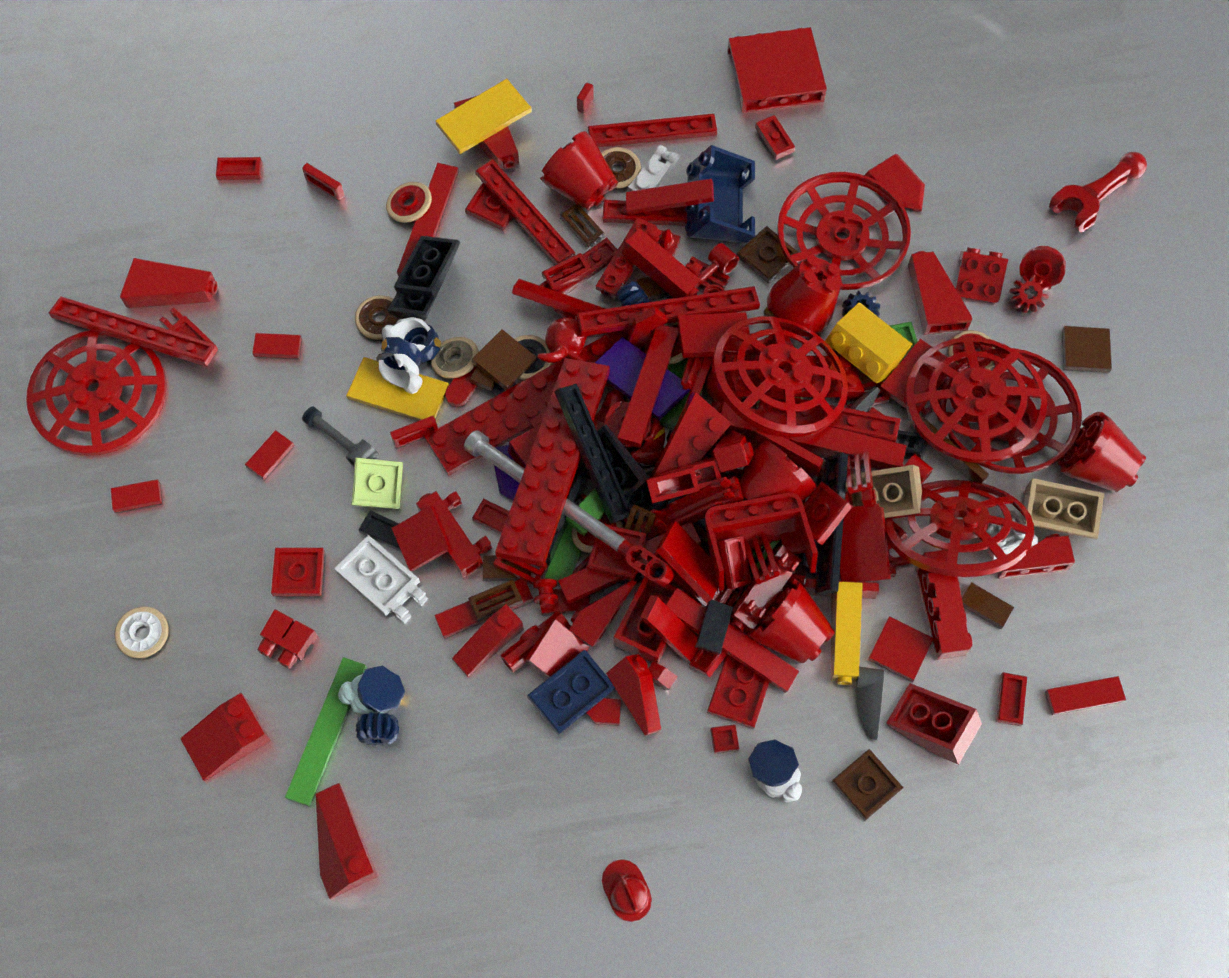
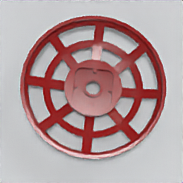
M830 172L806 180L788 195L779 213L777 233L781 250L793 268L798 265L797 262L805 260L809 255L816 256L822 252L832 258V263L839 267L841 261L853 259L859 268L841 270L840 276H853L865 272L872 280L854 284H841L840 290H857L880 283L894 273L906 256L910 244L911 228L909 217L901 201L882 183L857 173ZM829 183H850L847 195H832L820 198L815 189L817 186ZM858 186H863L876 192L889 204L878 211L868 202L856 198ZM807 192L813 203L804 210L799 221L788 217L787 213L793 203L802 194ZM845 203L844 210L829 212L825 205ZM854 205L863 208L871 216L863 220L859 215L852 212ZM815 210H818L822 217L817 227L805 223ZM893 211L897 214L902 227V241H889L888 227L884 217ZM878 223L882 240L870 239L869 227ZM784 224L797 229V243L801 252L790 255L784 241ZM803 232L815 235L817 245L807 249L803 240ZM844 232L848 235V238L841 239L837 236V233ZM866 247L879 248V252L869 263L861 255ZM887 249L900 250L896 261L884 274L880 275L873 268L883 258Z
M766 316L745 319L730 327L721 336L714 350L712 373L720 395L739 417L762 431L785 437L813 435L830 426L844 408L847 400L848 384L842 363L833 349L820 336L796 322ZM758 323H770L772 328L760 330L751 335L738 330L744 326ZM780 325L794 329L809 337L810 340L808 341L790 331L782 330ZM767 335H774L776 344L766 346L757 339ZM733 336L743 341L738 350L736 361L722 363L723 349L728 338ZM784 336L793 338L804 345L799 349L787 345ZM749 345L760 352L757 361H744L745 352ZM818 345L833 361L838 372L829 369L825 358L816 348ZM812 351L822 367L812 366L805 355ZM779 366L785 367L789 373L784 372ZM738 370L742 383L751 393L743 403L729 387L724 372ZM746 370H756L757 376L762 382L758 387L750 380ZM812 375L824 377L820 393L810 383ZM831 379L841 382L842 386L841 398L834 410L825 400L830 389ZM771 390L774 393L785 395V403L774 400L765 395V393ZM805 390L813 398L810 401L795 404L794 395ZM760 400L772 408L786 411V425L767 420L754 413L750 408ZM817 405L827 415L824 419L812 424L796 425V412L807 411Z
M92 330L80 332L64 339L43 356L30 377L26 402L32 424L39 434L51 445L75 455H103L132 444L145 434L156 421L166 397L167 382L165 371L152 349L133 343L124 349L109 344H97L98 335L104 334ZM88 337L87 345L72 350L62 358L55 355L69 344ZM140 347L145 350L155 367L156 376H142L140 368L131 354ZM97 350L116 353L108 363L96 360ZM87 352L86 362L76 367L67 362L74 356ZM126 360L131 366L134 376L120 377L115 368ZM47 362L55 365L48 375L45 390L33 393L36 380L42 368ZM60 369L69 374L64 385L52 388L54 378ZM92 383H99V387L95 391H88V387ZM134 385L132 396L129 402L125 404L119 399L123 386ZM142 385H157L154 402L147 415L143 418L133 410L140 398ZM65 394L70 403L62 413H59L52 397ZM44 399L49 411L56 419L49 432L38 420L33 407V403ZM112 406L120 411L110 419L102 422L99 420V413L110 409ZM78 410L89 414L90 424L77 423L69 419ZM125 417H128L137 425L124 436L102 444L101 430L116 425ZM64 426L76 431L91 432L92 445L71 444L58 439L57 436Z
M962 337L939 343L918 359L907 380L905 404L914 428L933 448L957 460L971 463H990L1013 457L1033 442L1040 432L1046 417L1047 396L1038 372L1019 352L994 340L980 337ZM964 344L966 351L952 355L943 362L930 357L940 349L952 345ZM974 344L991 346L1009 355L1002 359L991 353L975 351ZM977 358L989 359L998 363V365L992 371L981 368ZM968 359L969 368L961 372L948 366L957 360ZM1016 360L1023 364L1030 372L1039 389L1025 386L1021 375L1012 366ZM926 364L934 368L935 370L929 381L928 392L914 395L915 379L920 367ZM1008 370L1015 378L1018 387L1005 386L1000 376ZM941 373L953 379L949 389L936 391L937 380ZM979 390L984 394V397L977 398L972 394V391ZM1007 396H1020V405L1016 414L1005 406ZM1028 397L1041 399L1039 416L1032 430L1021 420L1027 407ZM938 400H950L955 410L950 417L941 409ZM930 401L935 415L943 423L936 434L931 432L922 421L915 404ZM998 414H1001L1009 421L1001 427L989 430L988 420ZM962 417L978 421L979 430L969 429L957 423ZM1014 427L1024 436L1021 441L1011 447L991 452L990 438L1002 435ZM951 430L967 437L980 438L981 452L963 450L943 440Z
M997 348L981 351L991 353L1002 359L1009 355ZM1012 348L1025 357L1032 365L1040 368L1038 374L1042 381L1048 374L1053 377L1062 387L1069 400V404L1055 406L1052 397L1046 391V417H1050L1047 434L1044 435L1039 432L1034 439L1039 442L1037 445L1010 457L1013 459L1015 467L1000 466L991 462L977 463L980 466L997 472L1025 474L1048 468L1069 452L1081 428L1082 410L1076 389L1061 369L1040 355ZM977 358L978 363L989 360L984 358ZM964 359L954 370L961 372L969 368L968 359ZM1004 372L1000 376L1005 386H1007L1006 380L1016 381L1010 372ZM1020 374L1025 385H1027L1026 387L1039 389L1034 378L1031 379ZM947 378L943 390L950 388L953 379ZM972 391V394L975 397H984V394L981 391ZM1007 396L1005 406L1016 414L1020 405V396ZM1028 397L1027 407L1021 420L1032 430L1038 419L1040 409H1036L1030 397ZM941 399L940 407L950 417L953 412H946L947 399ZM1072 412V428L1067 442L1063 444L1052 439L1057 428V415ZM998 414L988 420L989 430L1001 427L1009 421L1001 414ZM965 417L959 420L963 427L971 429L969 423H978V421ZM1014 427L1002 435L990 438V443L997 438L1002 441H1008V445L1011 447L1018 443V440L1023 439L1024 436ZM951 430L948 434L950 440L958 448L968 450ZM969 437L976 444L970 451L981 452L980 439ZM1045 446L1058 451L1054 457L1036 466L1026 467L1022 458L1037 453ZM991 447V452L999 451L998 449Z
M940 480L922 484L921 503L925 499L930 498L936 502L932 508H921L918 514L889 517L885 520L887 540L899 556L923 570L952 577H978L1005 570L1018 563L1027 554L1034 538L1032 517L1020 501L994 486L968 480ZM959 491L958 496L944 498L939 495V493ZM969 493H974L988 500L979 502L968 498ZM1005 504H1012L1021 512L1027 521V526L1012 521L1011 513ZM998 506L1004 518L990 515L987 508ZM915 516H930V524L921 529L916 522ZM908 517V524L914 535L904 542L894 530L893 519ZM989 523L1003 526L994 537H991L986 532ZM1011 529L1025 534L1020 545L1007 555L998 545L1007 537ZM936 532L940 536L950 539V543L937 540L929 535ZM979 538L982 541L974 544H960V541ZM922 540L935 548L948 551L947 562L925 557L911 548ZM989 548L997 558L977 564H957L959 552H977Z

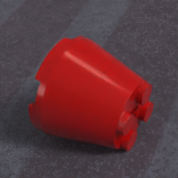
M583 131L573 136L572 140L574 142L568 143L563 149L560 147L552 155L542 169L544 176L540 180L549 188L582 208L589 210L594 205L596 207L601 205L605 200L604 195L607 191H612L617 186L618 181L594 139L586 131Z
M809 255L773 285L767 296L768 310L772 311L777 318L796 322L814 333L823 332L832 320L842 284L840 267L814 255ZM780 325L783 329L795 333L799 336L807 337L806 335L794 329Z
M1095 412L1082 421L1081 425L1083 427L1080 428L1077 439L1069 452L1058 461V465L1061 466L1060 472L1068 477L1113 492H1118L1125 486H1133L1138 479L1137 472L1145 462L1146 456L1139 451L1109 416L1102 412Z
M767 440L757 446L752 460L746 466L739 479L744 501L788 492L797 494L803 501L817 488L814 481L801 467L798 468L787 457L786 453Z
M790 578L754 630L746 632V634L755 642L798 663H805L808 659L814 661L821 653V645L824 641L828 642L833 637L835 630L832 629L831 624L804 586L797 579Z

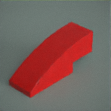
M711 457L648 478L646 481L652 503L698 492L700 491L699 489L709 485L719 484L721 475L716 458Z

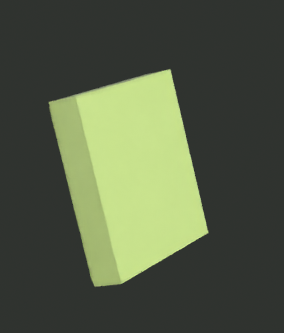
M355 458L351 506L399 510L403 462Z

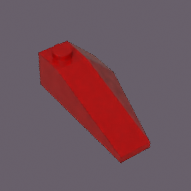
M340 783L316 793L320 877L329 899H332L377 878L378 875Z

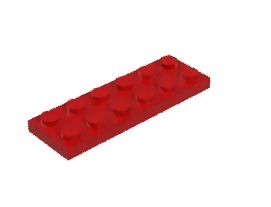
M725 354L722 362H734L737 355ZM745 355L744 361H757L759 355ZM805 355L812 366L822 367L816 356ZM823 356L829 369L838 372L830 357ZM838 356L847 377V397H861L864 389L856 367L843 356ZM779 366L784 372L789 373L785 367ZM738 370L726 372L730 388L736 397H748L751 393L742 383ZM746 370L750 380L758 387L762 382L759 380L756 370ZM812 375L810 383L819 393L823 387L824 377ZM831 379L830 389L826 397H841V382ZM771 390L765 393L769 397H785V395L774 393ZM805 390L794 395L795 397H811Z

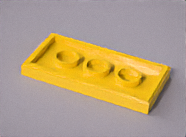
M505 79L435 121L437 127L458 153L462 154L531 113L532 110L531 106L510 81Z
M363 357L346 396L349 400L416 421L430 416H434L436 420L449 383L419 374L423 381L422 385L416 393L409 394L404 388L395 386L382 377L379 371V363L376 360Z

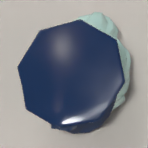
M384 666L365 669L364 673L355 677L352 682L347 681L343 683L338 692V697L342 703L350 704L352 710L360 715L364 713L369 714L370 712L384 713L398 708L404 697L405 689L399 675Z

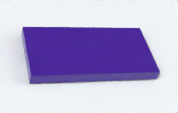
M622 337L595 363L610 367L607 383L631 400L646 354ZM669 370L666 371L652 412V416L659 421L691 391L690 389H682L681 379Z

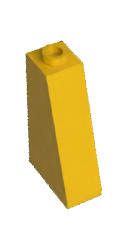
M839 582L838 592L832 593L831 626L835 630L831 638V681H837L839 685H851L859 677L862 583Z

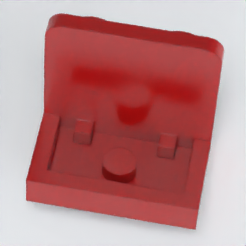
M967 247V251H960L959 260H961L955 288L960 297L994 303L1000 300L1008 259L1002 258L1003 253L989 251V255L980 254V249Z

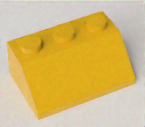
M861 303L855 305L836 323L825 340L829 346L875 383L885 381L912 346L911 342Z

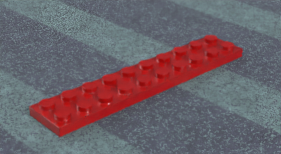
M621 331L610 332L583 347L579 356L585 362L595 363L622 337L629 341L628 335ZM564 359L425 435L426 442L447 475L449 476L483 457L481 455L475 457L464 449V443L472 432L480 431L489 438L490 445L500 447L529 431V420L545 412Z
M568 358L564 359L496 547V557L544 567L581 458L580 451L554 391L577 383L593 421L610 373L608 365Z

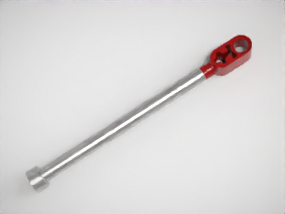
M476 430L467 437L464 443V449L475 457L483 456L520 483L525 470L522 466L490 445L489 438L480 431ZM569 499L566 500L562 513L624 556L631 567L657 585L665 586L672 581L674 573L668 564L640 545L634 546ZM639 556L648 561L646 566L637 560ZM663 567V574L655 578L656 570Z

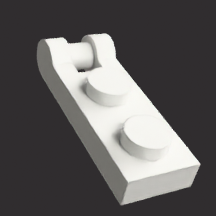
M659 145L655 154L629 185L628 192L658 187L678 162L679 155L675 152L670 153L666 147ZM662 158L667 160L665 164L660 162Z

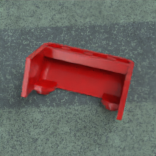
M791 492L714 506L707 510L705 525L711 562L719 591L724 590V566L719 541L737 535H743L744 543L748 542L749 544L753 543L752 539H762L761 536L764 534L767 535L769 542L781 540L782 545L793 554L805 553L810 572H816L818 551L802 499L797 494Z

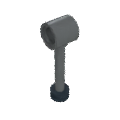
M312 406L304 412L302 416L303 422L310 427L316 425L349 451L346 459L353 467L355 458L376 459L379 456L378 452L367 441L362 439L358 444L351 442L321 418L322 412L316 407Z

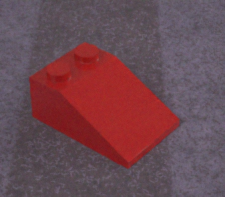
M909 683L886 722L887 726L936 756L958 765L982 724L976 708Z
M242 693L219 705L180 738L203 781H206L271 741L248 699Z

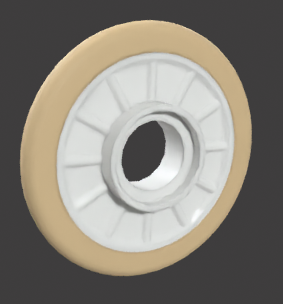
M137 607L126 612L118 621L114 633L115 642L119 650L125 655L132 658H146L155 654L163 647L168 637L169 627L165 616L157 609ZM142 626L147 627V635L143 638H137L135 635L136 630Z

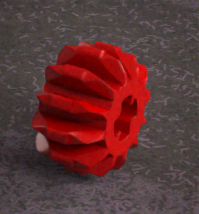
M1023 275L1021 282L1018 280L1013 282L1016 288H1011L1009 292L1016 295L1010 298V302L1016 300L1018 302L1014 307L1015 309L1023 306V313H1027L1029 308L1034 313L1037 311V306L1040 308L1045 306L1042 300H1047L1049 296L1043 294V292L1049 288L1048 286H1040L1044 281L1042 278L1035 282V275H1031L1029 280L1026 275ZM1028 289H1030L1031 294H1034V296H1032L1029 299L1028 295L1024 293Z

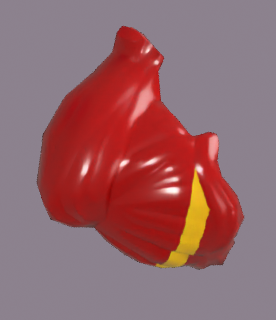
M655 417L650 418L651 430L649 435L644 438L645 441L642 442L641 447L634 446V450L629 452L637 463L644 466L656 465L664 450L665 429Z

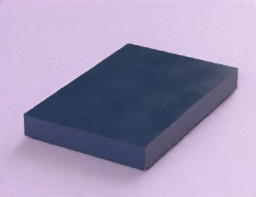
M583 650L530 692L527 698L556 734L560 735L613 692L615 687L589 653Z

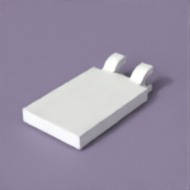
M369 535L334 568L342 578L385 616L392 611L404 624L411 618V615L402 604L410 596L421 607L428 601L425 592L417 587L420 582L419 578Z

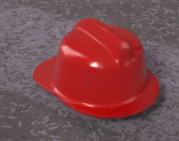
M621 859L610 863L603 872L602 885L613 911L619 918L625 921L633 922L642 919L650 910L652 902L651 893L642 872L636 864L628 860Z

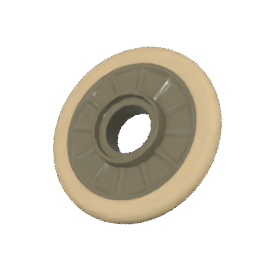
M465 337L447 339L441 343L439 352L431 360V367L441 377H461L474 368L475 365L471 361L479 352L478 347L472 340ZM455 354L460 355L457 360L450 361L451 356Z

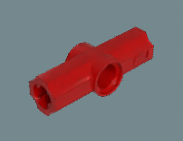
M557 611L540 625H534L527 629L521 635L518 642L500 655L509 670L514 673L527 663L526 657L551 619H556L568 630L570 629L571 625L562 613Z

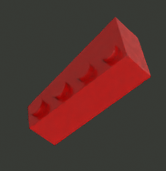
M692 392L650 478L700 461L732 423L699 394Z
M948 551L925 552L923 556L947 562ZM916 566L915 570L931 637L934 638L933 645L937 660L966 656L971 650L973 643L971 634L967 630V618L963 607L958 577L935 574Z

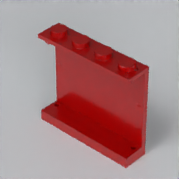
M811 27L729 38L727 52L732 54L740 88L741 113L825 101L827 87Z

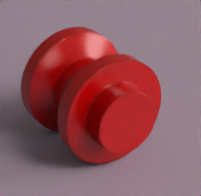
M540 579L534 581L533 587L539 591V595L534 597V603L539 604L541 608L553 607L554 603L559 601L558 595L553 594V589L558 586L557 580Z

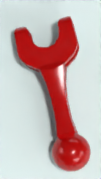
M1128 152L1120 158L1118 165L1100 179L1084 186H1064L1051 198L1049 209L1057 214L1065 210L1077 212L1074 228L1081 233L1095 224L1100 207L1099 203L1107 195L1126 184L1127 180L1138 179L1145 173L1147 169L1145 157L1138 152Z

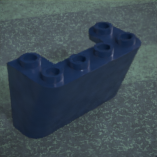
M710 145L693 162L689 163L686 174L688 175L687 182L712 179L714 202L686 206L687 223L685 231L688 237L747 243L755 237V217L751 216L743 222V189L755 180V161Z

